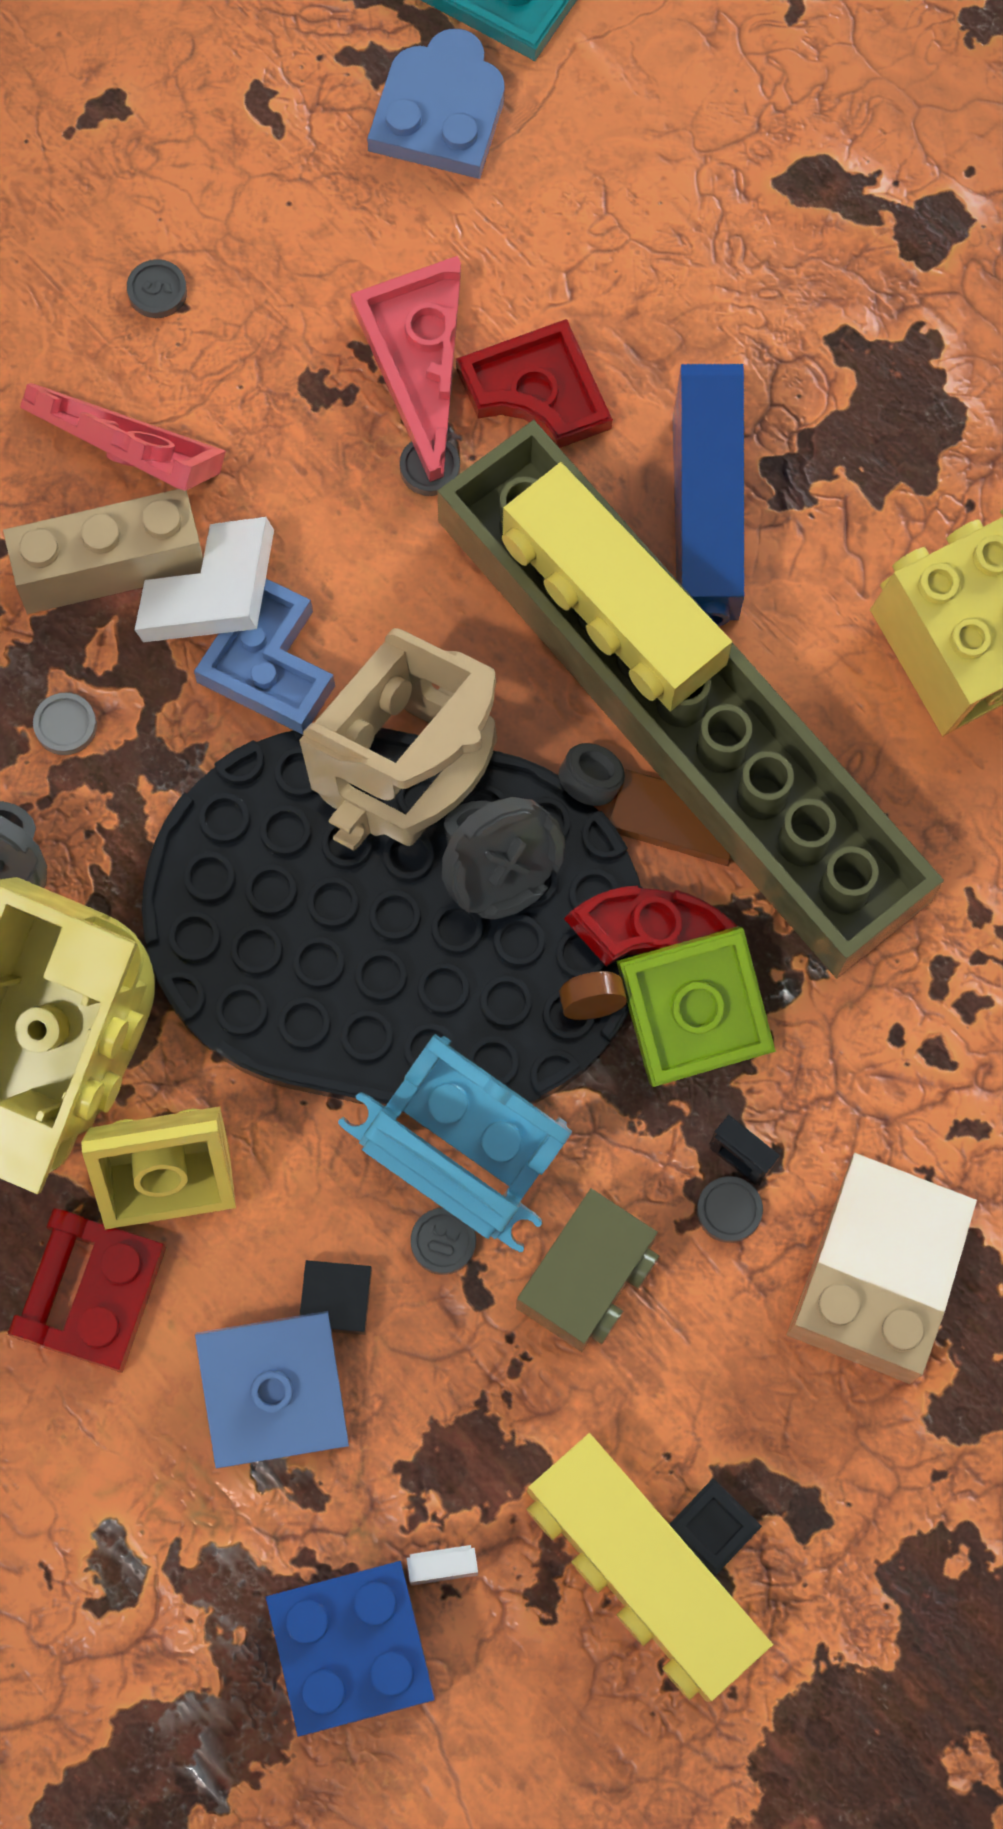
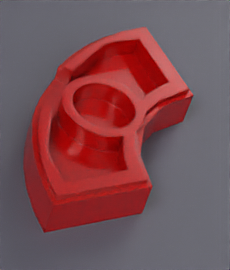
M626 886L598 894L581 903L564 918L605 966L614 963L626 955L647 953L737 927L720 910L691 894L679 890L669 892L658 889L638 888V886Z

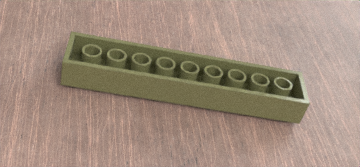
M532 420L437 490L438 522L658 775L665 780L725 848L733 861L837 979L932 903L944 879L733 643L727 665L670 712L658 698L651 701L639 692L629 677V670L631 669L615 652L612 655H607L595 645L587 633V623L572 607L569 610H564L551 598L544 586L545 578L531 563L524 566L513 558L502 541L503 507L554 466L562 462L692 598L537 422Z

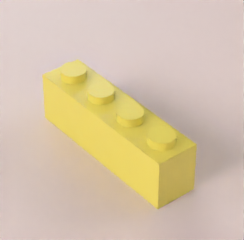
M562 462L554 466L503 507L502 541L506 549L520 564L526 566L531 563L545 578L544 586L547 592L561 608L569 610L572 607L587 623L586 630L588 635L602 652L607 655L616 653L631 669L629 670L631 681L647 699L654 701L658 698L671 712L727 665L733 641Z
M590 1432L528 1487L527 1493L535 1501L526 1509L530 1516L551 1540H554L561 1533L579 1553L571 1561L573 1566L597 1593L605 1586L613 1592L625 1606L616 1614L619 1620L642 1646H645L651 1639L655 1641L670 1659L662 1667L663 1671L688 1700L699 1693L706 1702H712L773 1646L772 1642Z

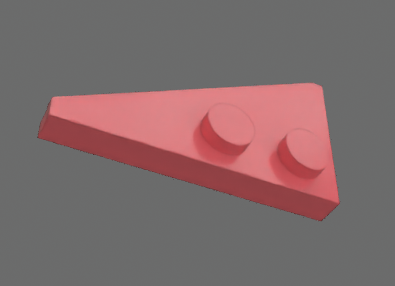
M458 256L351 294L352 308L429 482L444 477L461 278V262Z
M33 383L26 385L20 408L104 450L106 457L110 460L128 466H135L184 491L220 474L226 453L225 450Z

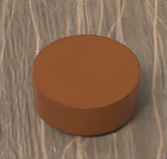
M598 971L582 974L565 982L559 990L564 1016L575 1020L607 1016L622 1009L627 1003L623 979L613 972Z

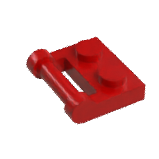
M53 1208L46 1227L52 1231L23 1312L21 1316L14 1315L7 1335L123 1373L166 1247L163 1243L116 1228L105 1230L104 1224L88 1220L68 1211ZM76 1240L94 1246L64 1330L62 1331L46 1325L73 1247Z

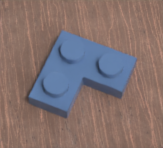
M266 579L257 629L218 634L194 670L197 683L303 735V731L313 722L335 687L333 674L287 652L313 613L311 600Z

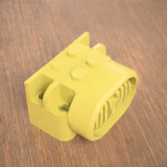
M18 877L0 879V1179L38 1195L43 1190L48 1174L63 1165L69 1157L77 1136L93 1126L96 1116L101 1111L106 1113L112 1107L119 1093L122 1077L137 1048L149 1018L154 1001L155 981L152 964L144 946L135 933L124 924L102 912Z

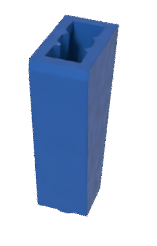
M681 364L672 420L676 579L718 626H722L728 623L729 620H739L744 600L743 364Z

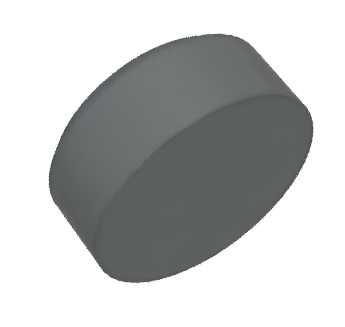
M582 743L572 747L559 768V780L564 790L577 801L592 806H601L611 802L625 779V771L620 760L608 749L591 743Z

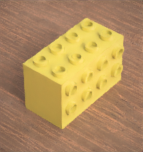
M1003 517L986 526H983L979 519L971 521L951 533L946 538L949 544L929 554L926 547H922L899 559L892 566L895 571L893 575L880 584L882 592L870 609L942 737L1003 706Z

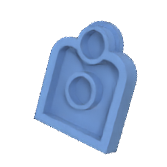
M463 29L444 30L432 38L428 47H410L395 57L367 138L369 152L477 179L481 178L503 108L505 85L501 72L494 65L484 61L483 45L474 34Z

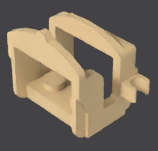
M393 628L387 634L385 642L321 716L303 731V736L299 740L311 789L316 791L325 802L337 809L329 819L330 824L340 828L333 836V840L355 851L370 833L374 836L385 834L406 846H411L427 827L436 823L455 809L469 795L485 773L492 757L494 746L497 743L495 720L489 716L493 707L496 688V675L493 668L461 652L444 651L398 628ZM432 683L440 686V688L437 690L433 687ZM405 709L429 724L399 760L394 763L369 750L375 734L391 715H397ZM441 772L407 814L386 805L350 785L352 784L377 798L392 800L401 789L409 788Z

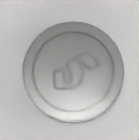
M58 693L46 698L38 706L33 718V729L38 741L46 750L58 755H72L82 751L92 742L97 729V721L91 705L84 698L73 693Z

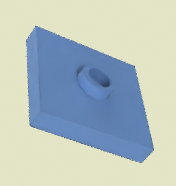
M328 1311L196 1332L195 1339L215 1468L349 1446Z

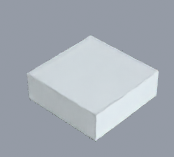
M471 1545L410 1554V1558H407L411 1586L478 1576L475 1548H471Z

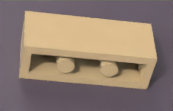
M176 489L3 530L15 585L27 615L142 588L145 580L201 573L203 555L187 490Z

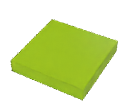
M737 926L616 961L620 976L623 979L627 1003L647 1078L652 1087L776 1052L742 927Z

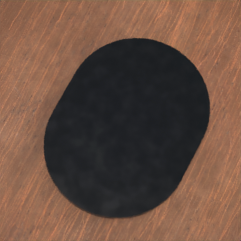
M380 728L375 734L369 750L396 763L419 735ZM294 730L280 733L258 742L252 740L214 763L215 767L201 778L188 793L184 792L165 819L155 840L147 864L143 885V929L151 964L168 1002L186 1028L219 1058L240 1071L260 1080L293 1090L364 1104L356 1099V1095L362 1092L383 1106H386L427 1043L436 1034L440 1038L443 1036L447 1037L452 1041L449 1045L451 1048L529 1103L534 1104L561 1090L582 1075L611 1044L630 1012L628 1003L617 1012L595 1019L575 1020L567 1018L563 1014L559 990L565 982L576 976L598 971L613 972L620 976L617 962L615 961L605 966L564 918L581 903L598 894L626 886H638V888H642L627 852V846L602 811L599 812L594 806L581 803L571 797L562 787L559 775L543 766L521 757L493 750L485 773L469 795L459 804L471 801L494 802L510 797L530 799L547 810L558 821L564 835V861L558 874L552 870L549 878L544 882L548 889L536 902L519 913L499 919L481 918L478 913H468L449 895L442 880V858L448 846L444 829L445 817L447 815L427 827L411 846H406L385 834L374 836L370 833L355 851L333 840V836L340 828L330 824L329 819L337 809L325 802L316 791L311 789L299 741L303 735ZM441 772L409 788L401 789L392 800L377 798L352 784L350 785L386 805L407 814ZM640 954L626 955V956H624L623 958H621V959H619V960L626 959V958L633 957V956L640 955Z

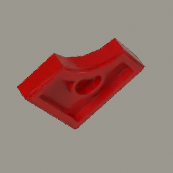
M567 319L456 358L457 372L478 419L504 415L524 419L527 422L535 420L559 448L612 429L613 419Z

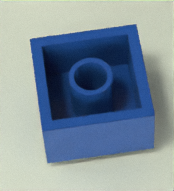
M401 1561L266 1596L298 1737L435 1701Z

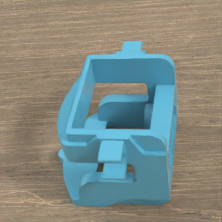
M435 1034L404 1077V1081L386 1106H383L369 1095L360 1092L356 1095V1099L363 1102L368 1108L366 1122L355 1125L350 1123L345 1117L339 1119L338 1124L360 1141L359 1144L364 1146L362 1151L487 1239L490 1237L498 1238L512 1249L523 1252L524 1244L513 1237V1225L517 1221L524 1219L540 1227L542 1219L520 1202L538 1175H542L571 1136L572 1130L567 1127L566 1121L560 1117L555 1121L451 1048L449 1045L452 1041L447 1037L443 1036L440 1038ZM405 1112L509 1187L505 1193L501 1195L398 1122L397 1119L401 1113Z

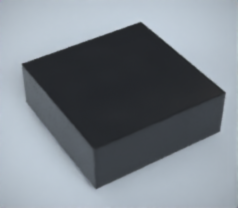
M729 1114L715 1130L709 1143L710 1149L755 1185H760L780 1158L777 1152Z
M306 1260L300 1315L328 1311L332 1332L366 1335L372 1267Z
M714 1478L669 1524L714 1576L722 1570L762 1527Z

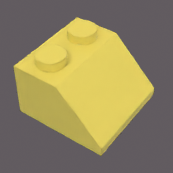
M220 1107L201 1110L186 1109L176 1114L140 1120L124 1119L109 1125L90 1127L81 1142L83 1158L105 1230L236 1208L229 1144Z

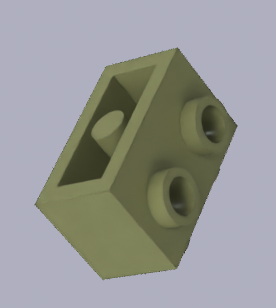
M590 1188L518 1296L516 1309L581 1352H583L591 1338L603 1344L624 1312L614 1305L615 1301L627 1283L639 1289L660 1255L650 1249L658 1232Z

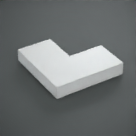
M267 517L210 524L201 573L145 580L135 625V631L143 642L257 629L274 529Z

